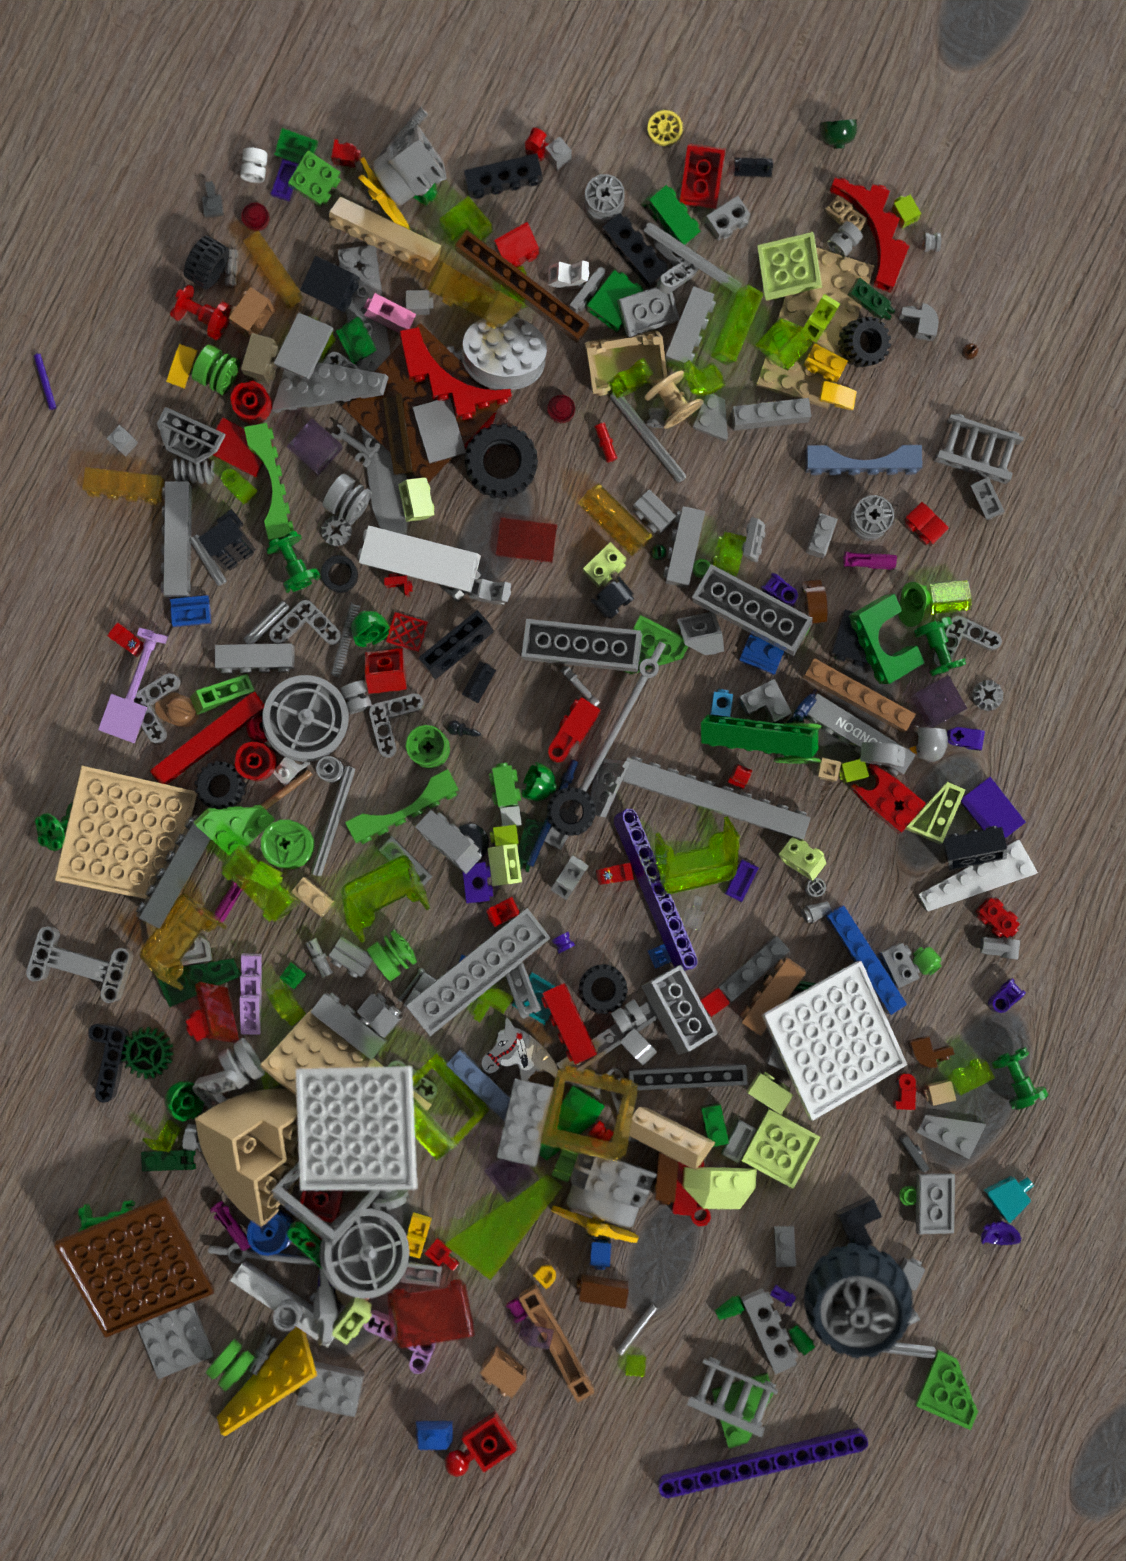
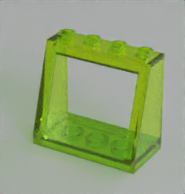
M436 1053L412 1076V1087L433 1068L474 1112L469 1121L451 1138L413 1097L414 1135L438 1161L450 1152L489 1110L485 1103L475 1096L472 1089L465 1085L446 1065V1061Z

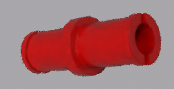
M606 423L595 425L594 429L599 439L598 445L602 447L606 463L617 460L618 458L612 445L613 439L609 436Z

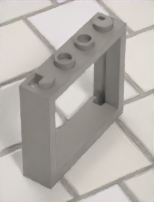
M299 1162L272 1190L274 1199L331 1246L335 1245L380 1193V1190H367L370 1193L340 1227L334 1231L286 1192L300 1177Z

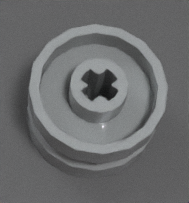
M244 1038L235 1042L233 1049L227 1047L218 1054L224 1070H231L239 1075L240 1081L237 1085L239 1089L250 1084V1077L257 1080L265 1075V1071L260 1067L262 1064L260 1059Z

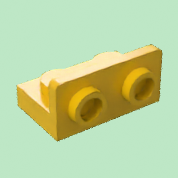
M814 344L805 360L804 366L812 373L817 372L823 375L825 380L837 383L848 360Z

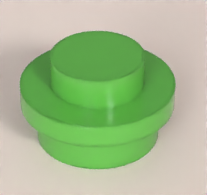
M698 559L694 562L692 571L698 578H703L711 564L706 559Z
M905 1186L900 1190L899 1199L901 1203L907 1206L916 1203V1189L914 1187Z

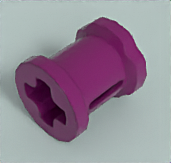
M519 1297L505 1305L506 1308L510 1309L514 1317V1323H518L528 1317Z

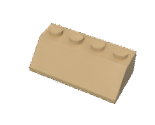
M638 1107L629 1119L627 1135L694 1170L698 1168L715 1144L714 1141L647 1107Z

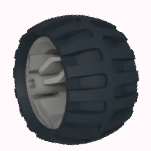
M850 1243L841 1248L839 1246L833 1248L827 1256H822L815 1263L813 1270L807 1278L804 1291V1306L809 1324L814 1329L816 1336L825 1345H829L834 1352L840 1355L843 1353L856 1359L867 1356L872 1358L878 1356L883 1351L887 1352L895 1346L897 1339L900 1340L903 1337L912 1316L913 1297L906 1274L889 1254L884 1251L880 1252L871 1245L866 1244L863 1246ZM880 1295L883 1297V1299H869ZM833 1301H848V1302L842 1303V1304H839V1305H835Z

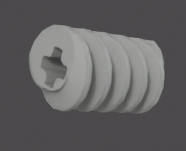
M174 458L173 473L176 482H181L182 479L184 482L191 480L192 483H196L198 480L200 484H203L205 481L207 484H211L215 474L214 460H212L211 465H208L207 460H204L203 465L200 463L193 465V462L190 461L186 464L184 459H181L180 464H178L177 458Z

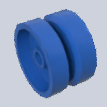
M279 1210L262 1227L251 1220L247 1229L249 1245L260 1255L271 1256L278 1254L292 1242L288 1238L287 1233L289 1226L294 1221L289 1214L282 1210Z

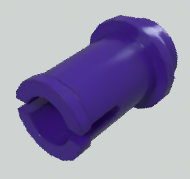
M775 1284L770 1296L784 1303L785 1307H791L796 1299V1296L793 1295L794 1293H789Z

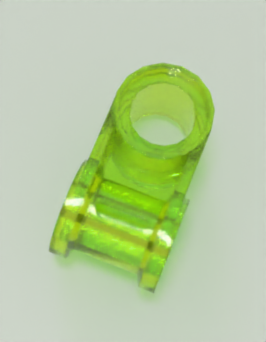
M226 469L221 475L222 482L242 504L245 505L258 492L235 470ZM229 476L234 478V482L228 481L227 478Z

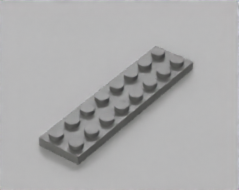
M525 908L519 915L515 916L405 1006L427 1034L431 1036L546 943L550 936L528 908Z

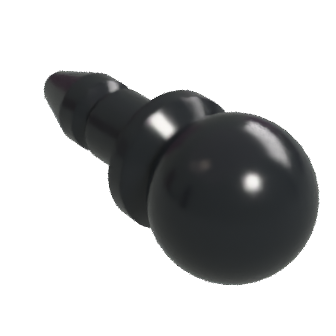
M452 720L447 724V731L451 735L481 736L480 732L466 727L464 723H460L457 720Z

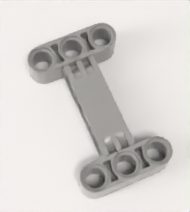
M43 927L39 930L26 971L29 980H45L52 967L104 982L100 996L106 1003L116 1002L121 999L133 961V952L129 948L116 949L112 953L110 962L57 947L60 932L56 927ZM48 930L52 932L51 940H47L45 936ZM42 949H45L47 952L45 959L40 957ZM121 951L125 952L127 956L124 962L119 959ZM37 967L41 970L39 978L34 974V970ZM115 970L121 973L119 980L113 977ZM110 988L115 991L113 999L108 997V990Z

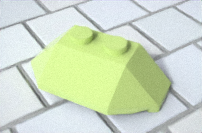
M684 1167L682 1187L703 1209H740L756 1189L757 1169L698 1167L694 1170L691 1167Z

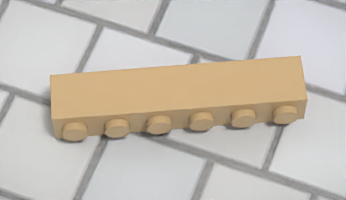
M341 196L330 210L329 225L369 245H373L404 262H408L420 270L430 273L440 257L441 245Z

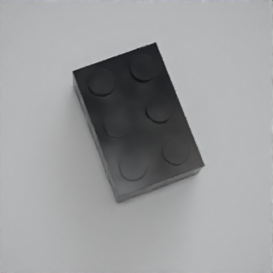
M990 826L984 831L970 830L963 835L950 834L947 838H944V851L949 870L1007 859V845L1002 827Z

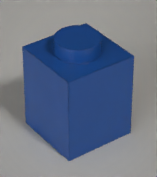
M592 1239L590 1266H594V1269L605 1270L606 1267H610L611 1240Z

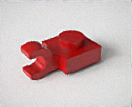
M439 1238L424 1253L438 1266L444 1262L453 1271L459 1264L454 1257L449 1255L452 1249Z

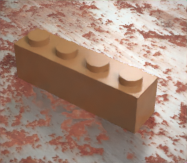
M786 956L783 960L780 959L774 967L776 971L772 976L768 975L763 982L765 986L761 992L758 990L754 994L751 1006H746L741 1013L742 1023L760 1036L767 1028L762 1014L785 1002L806 974L805 969Z

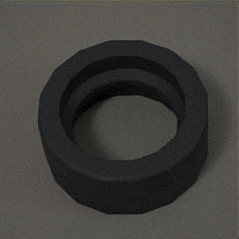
M341 555L332 556L322 565L321 578L326 587L331 591L344 593L351 590L357 583L358 570L353 561L348 557ZM337 563L347 565L351 572L350 579L344 585H335L329 579V569Z

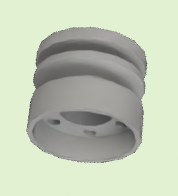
M600 174L589 181L585 189V211L591 220L599 224H606L619 213L622 214L625 194L621 181L609 174Z
M341 474L328 490L322 506L332 514L340 510L339 518L342 520L346 518V523L352 525L367 508L372 492L369 489L364 490V486L361 484L354 489L355 480L346 474Z
M869 495L861 499L852 510L849 518L853 534L865 541H874L882 537L893 523L894 509L888 500L878 495ZM871 513H874V516L876 517L875 520H873L872 516H870Z

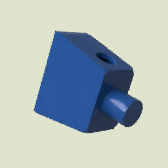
M416 1421V1444L418 1450H445L453 1442V1421Z

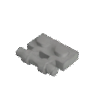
M751 518L750 523L747 524V538L742 546L743 555L752 562H758L759 555L762 553V539L765 538L766 534L764 532L765 524L758 518Z

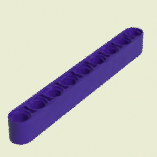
M626 809L615 815L614 824L674 967L681 965L684 971L694 969L698 962L696 954L641 822L633 809Z

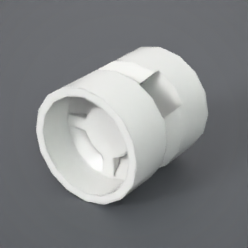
M245 148L243 150L242 162L244 164L241 166L240 177L243 180L253 183L265 181L266 169L264 167L267 165V152L258 148Z

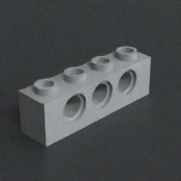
M763 1288L741 1297L775 1374L797 1365L795 1358L798 1356L794 1347H789L786 1341L790 1339L786 1329L780 1328L778 1322L782 1320L777 1310L773 1311L770 1304L773 1303L769 1292L765 1293ZM760 1308H767L768 1312L764 1316H759L758 1310ZM774 1326L776 1330L773 1334H767V1327ZM777 1344L784 1345L781 1352L774 1351V1347Z

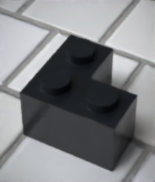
M868 1196L835 1211L849 1244L856 1243V1245L863 1246L872 1244L865 1225L882 1217L874 1198Z

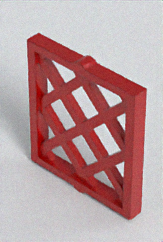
M395 612L386 642L419 652L428 622ZM401 617L407 618L408 620L403 622ZM398 618L401 623L394 626L395 619ZM413 620H414V621H417V622H420V624H418V625L416 626V625L414 624ZM411 621L413 628L407 630L404 624ZM423 625V633L420 634L417 628ZM403 626L405 632L399 635L396 629ZM394 630L397 636L390 639L391 632ZM416 630L418 636L411 638L409 632ZM407 634L410 640L403 643L401 637ZM420 638L419 646L416 647L413 641ZM399 639L401 644L393 641ZM411 642L413 647L406 646V644Z

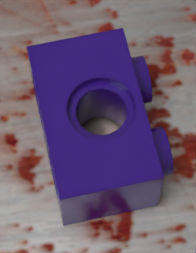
M486 862L476 863L467 874L463 872L466 903L490 901V897H493L492 885H488L491 871L490 866H486ZM476 877L483 879L484 883L481 888L473 886V880Z

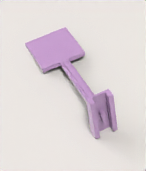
M139 628L137 635L145 639L144 648L127 696L124 699L111 694L98 729L132 743L136 741L147 710L146 706L134 702L136 693L156 642L166 644L168 636L156 634L152 630Z

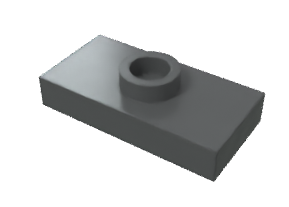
M906 1134L901 1135L899 1140L921 1172L929 1170V1167L921 1157L923 1152L917 1144L913 1145Z

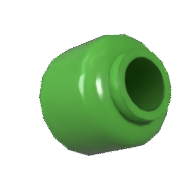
M920 947L913 953L915 958L912 963L918 966L923 975L929 974L931 976L942 966L940 964L942 961L941 957L931 947H926L925 949Z

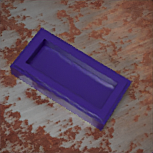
M282 159L271 191L272 197L290 201L293 189L288 186V182L299 164Z
M741 859L724 894L743 902L759 868Z

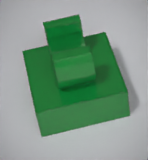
M291 962L279 978L295 990L307 974Z

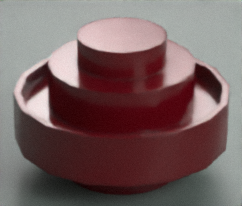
M257 202L250 203L242 210V222L250 231H262L269 224V212L264 205Z
M557 395L549 401L548 415L554 422L559 424L567 423L574 417L575 404L570 397Z
M262 714L252 717L247 723L248 736L253 741L260 743L268 741L263 730Z

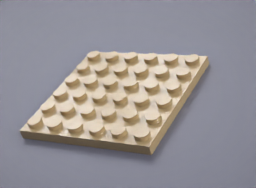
M81 766L65 833V842L61 850L54 880L146 899L147 889L151 884L154 885L157 880L155 878L156 873L166 864L165 858L169 851L174 850L176 838L179 834H183L186 829L184 827L185 822L189 817H192L197 793L188 789Z

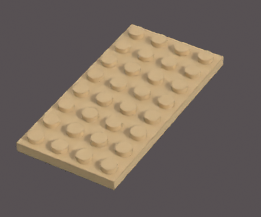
M816 247L822 288L785 296L756 386L795 399L809 398L811 404L828 409L830 403L819 401L822 382L827 380L817 372L812 373L808 371L804 363L814 344L840 357L843 356V353L839 352V349H841V345H838V341L841 340L839 335L841 332H844L842 329L848 325L847 323L858 319L862 307L847 294L858 278L863 279L869 284L874 266L848 257L843 258L842 255ZM825 294L840 303V306L816 343L801 334V331Z
M310 1010L263 1061L260 1067L297 1096L296 1069L384 1066L374 1058L372 1060L313 1015ZM413 1090L415 1127L430 1109L431 1104Z

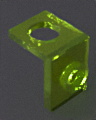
M167 1120L157 1140L143 1137L142 1141L153 1150L170 1152L181 1128L171 1120Z

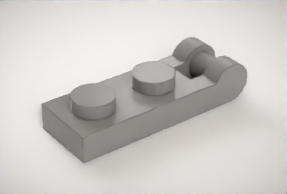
M521 962L507 973L506 977L519 1014L525 1019L529 1017L530 1013L540 1011L541 1007L534 994L524 963ZM529 1001L530 1005L525 1007L524 1003Z

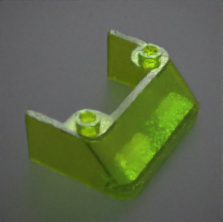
M728 816L724 817L723 832L713 834L708 841V846L674 854V850L671 846L666 845L659 832L655 833L654 855L662 886L666 893L683 892L729 881L735 877L737 873L740 835Z
M240 844L221 866L223 869L222 875L229 881L232 879L262 909V915L269 922L272 920L280 922L301 900L293 897L249 852L251 849L249 846Z
M406 855L399 856L346 883L341 890L346 924L361 943L365 942L363 928L370 926L375 920L374 912L406 896L411 902L420 901L426 910L430 909L426 889L412 861Z

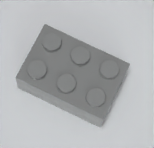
M430 810L417 824L416 829L425 840L465 874L481 858L477 852L479 848L474 844L473 840L467 835L464 836L454 824L447 822V819L441 813L435 814Z
M313 1361L317 1376L300 1387L297 1405L355 1417L365 1372Z

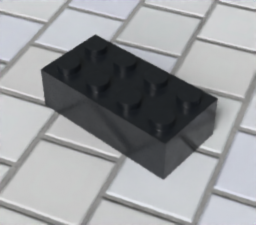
M231 516L198 537V540L210 557L225 571H230L237 567L239 561L250 558L256 550L247 535Z

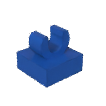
M665 944L648 950L655 969L672 962Z

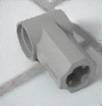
M982 937L980 953L1018 960L1020 940Z

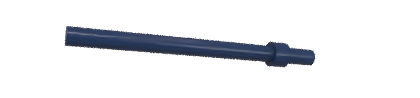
M571 759L566 773L564 772L561 777L562 782L558 791L567 788L574 779L573 774L578 764L577 761ZM548 817L545 819L526 863L528 866H534L549 832L551 824Z

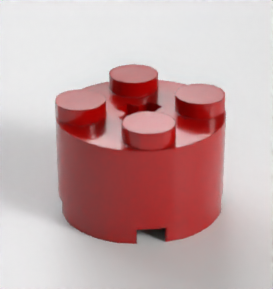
M242 382L231 393L232 408L243 422L257 425L270 415L272 410L271 398L266 389L258 382Z
M247 742L243 744L235 755L236 770L241 776L252 781H263L269 778L277 766L273 750L260 742ZM253 758L259 759L258 765L253 764Z

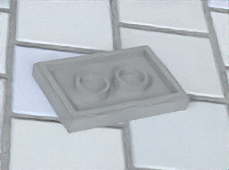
M658 287L617 300L627 337H632L680 320L673 293H663Z
M298 312L274 362L275 366L309 380L333 328Z
M450 397L444 401L436 400L413 407L429 464L466 453Z
M917 1174V1234L954 1233L955 1174Z

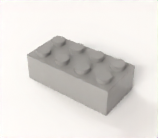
M681 965L664 972L641 986L678 1055L691 1051L718 1034Z
M514 1079L497 1158L536 1166L553 1093L552 1087Z

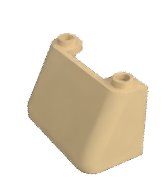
M648 331L632 337L624 335L584 343L592 392L597 394V396L607 395L608 391L614 387L648 382L654 387L668 377L663 337L659 331Z

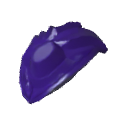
M1004 1221L993 1222L983 1227L984 1231L981 1235L982 1244L1013 1245L1021 1243L1020 1233L1016 1228Z

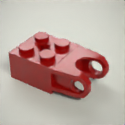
M582 697L579 701L575 699L570 707V715L563 717L559 724L561 729L549 746L548 754L553 762L560 763L564 761L576 743L580 745L600 714L601 709ZM555 748L563 750V754L560 757H555L552 754Z
M870 764L868 769L876 779L875 787L872 790H865L853 784L851 789L873 814L897 834L902 833L926 803L898 779L881 768ZM894 802H899L901 809L895 810Z

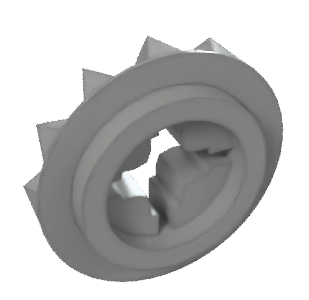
M331 516L325 520L321 527L323 539L328 544L341 546L348 542L352 534L351 525L346 523V519L342 520L339 516ZM331 525L336 528L340 526L341 528L339 530L342 536L338 535L337 533L332 535L333 530Z
M985 680L975 686L972 697L978 708L991 711L999 707L1003 701L1004 692L999 684L994 681ZM985 690L987 692L994 690L993 694L991 695V697L993 698L992 700L988 698L983 701L986 695L984 693Z

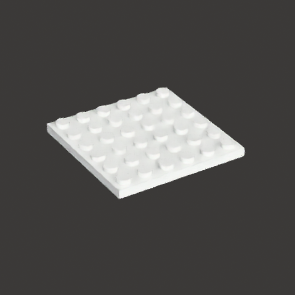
M862 961L854 962L762 1014L809 1120H815L907 1065Z
M412 1066L296 1069L300 1190H401L417 1188Z

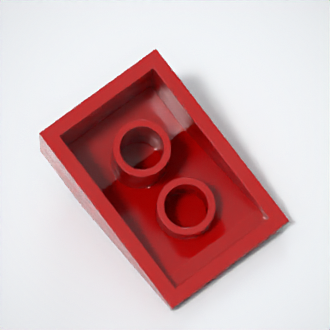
M696 144L687 145L680 202L684 205L717 209L726 148Z

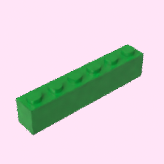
M707 715L701 721V743L708 744L709 746H725L729 749L741 748L746 751H763L766 754L794 755L808 759L813 758L818 751V729Z

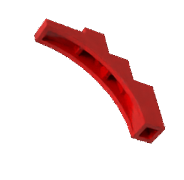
M834 178L829 192L842 197L852 204L861 215L867 218V224L872 231L878 256L877 274L873 287L891 293L910 245H907L903 240L892 239L900 218L896 217L892 212H883L890 190H887L883 185L872 184L869 191L862 185L849 183L846 179Z
M419 327L400 331L409 380L420 382L424 381L425 377H428L432 398L438 401L447 400L449 396H452L456 418H461V420L473 418L472 415L476 413L475 407L477 406L478 409L490 407L489 404L497 403V405H504L508 403V400H511V389H480L467 385L448 374L430 355L423 342Z

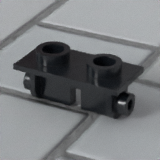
M735 157L734 176L772 177V158Z
M479 661L461 695L479 703L496 670L490 665Z

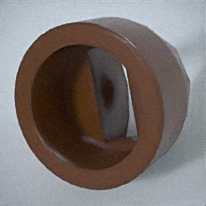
M973 343L965 345L962 350V355L967 360L974 359L978 354V347ZM973 348L974 350L968 354L967 351Z

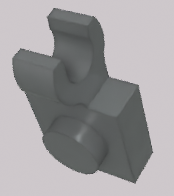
M213 181L205 182L207 196L202 197L205 218L224 216L222 196L216 195Z

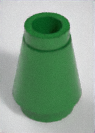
M737 1295L736 1297L732 1296L715 1312L719 1320L742 1314V1311L746 1310L740 1296Z
M798 1325L788 1331L798 1352H801L803 1356L816 1347L813 1343L814 1340L799 1328Z

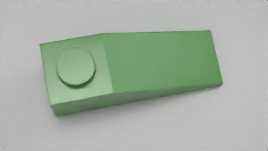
M248 674L196 690L190 696V699L198 715L251 694L255 690Z

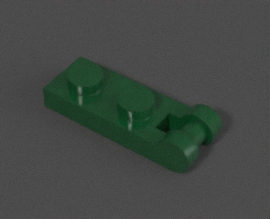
M187 1149L142 1151L141 1170L142 1172L195 1170L194 1156L196 1155V1149L194 1151ZM182 1156H186V1163H182Z

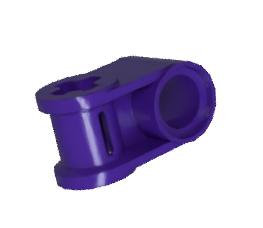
M772 573L766 585L761 587L764 593L789 606H793L798 597L796 589L775 573ZM785 593H791L793 595V600L787 601L784 599L783 595Z
M962 727L952 728L947 731L948 743L950 745L982 751L985 731ZM956 733V735L959 736V739L953 737V734Z
M1010 978L989 998L988 1007L993 1012L1004 1013L1018 1002L1026 992L1014 983L1015 980L1013 978ZM997 999H1001L1002 1001V1007L1000 1009H997L995 1006V1002Z

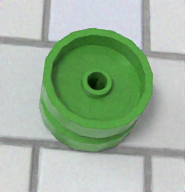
M235 1339L232 1340L205 1372L212 1380L216 1379L223 1372L224 1375L218 1381V1386L224 1391L234 1382L238 1381L248 1369L247 1366L255 1358L248 1350L236 1358L235 1356L241 1350L242 1345Z

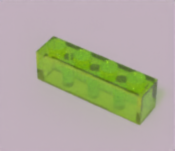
M746 285L737 291L710 357L724 365L736 362L764 293L750 285Z

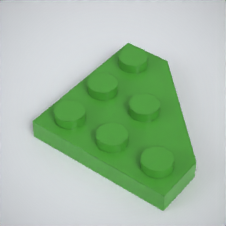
M640 615L633 630H639L642 633L638 672H624L630 675L639 673L641 662L651 658L659 641L666 644L657 661L658 666L681 660L689 646L685 645L682 636ZM647 665L645 670L652 669V666Z
M253 805V807L246 808L242 806L227 807V809L218 810L216 808H209L194 821V824L234 859L275 818L261 805Z
M937 1350L915 1405L971 1430L978 1414L977 1407L972 1399L957 1358Z
M767 1372L750 1377L762 1383L765 1380L770 1382ZM744 1380L731 1384L724 1403V1411L732 1413V1410L735 1411L745 1383ZM752 1385L742 1412L744 1415L743 1419L750 1421L751 1418H754L764 1389ZM722 1386L711 1389L715 1403ZM771 1392V1394H770L768 1403H769L771 1397H772L773 1394H774V1393H772V1392ZM721 1420L729 1448L748 1443L753 1433Z

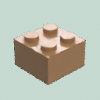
M250 287L248 291H244L241 295L237 307L234 306L231 309L229 320L235 330L250 339L251 333L260 334L275 310L268 298Z
M496 1345L482 1363L480 1374L486 1383L490 1385L492 1383L498 1387L497 1391L505 1397L508 1395L512 1398L526 1380L527 1369Z

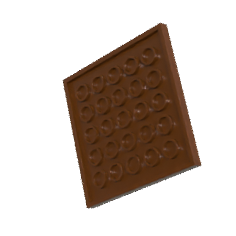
M421 323L415 327H419L425 346L442 369L467 385L480 389H489L487 386L475 381L467 373L463 363ZM400 343L374 371L386 374L389 377L384 394L363 399L361 397L353 398L351 401H347L342 408L390 452L383 398L402 394L413 469L412 474L417 479L427 478L429 484L453 457L430 464L428 462L413 407L430 403L437 399L432 398L428 377H425V380L420 382L409 380L402 344ZM449 396L455 414L452 396ZM493 403L489 404L490 407L478 409L477 406L475 407V415H472L473 418L467 420L456 418L464 445L502 405Z
M166 1196L57 1240L54 1243V1247L105 1338L214 1294L215 1289Z

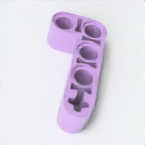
M371 1310V1318H375V1322L373 1325L370 1324V1320L366 1324L364 1323L363 1327L365 1330L414 1351L409 1367L416 1374L424 1372L435 1348V1337L426 1331L384 1313ZM381 1321H384V1323H383V1325H382V1327H381V1329H380L379 1326H380V1324H381ZM393 1325L396 1331L389 1333L385 1326ZM409 1332L414 1338L406 1340L403 1334ZM428 1340L432 1346L424 1348L421 1342ZM419 1358L423 1360L424 1365L416 1366L414 1360Z

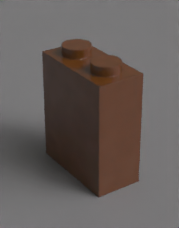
M657 1150L653 1195L658 1204L670 1205V1202H675L679 1161Z
M582 1274L581 1279H577L575 1291L576 1295H579L580 1302L626 1309L629 1286L628 1281Z

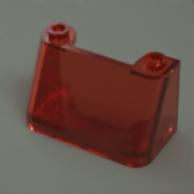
M461 1279L451 1280L450 1284L446 1285L447 1287L414 1293L405 1292L403 1288L392 1290L393 1293H388L391 1341L398 1348H409L474 1336V1324L466 1283L462 1282Z

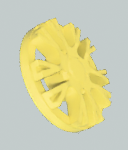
M662 110L652 115L648 122V135L652 142L664 147L666 145H673L681 137L683 125L676 113ZM668 115L674 117L672 121L667 120ZM657 118L660 122L656 124L653 120ZM673 129H680L679 133L674 132ZM657 132L658 135L654 137L652 133ZM665 137H668L670 141H664Z

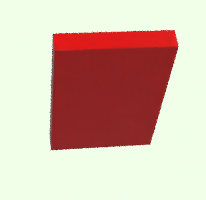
M222 418L216 430L224 433L225 437L218 451L212 456L256 478L263 462L249 449L245 429Z

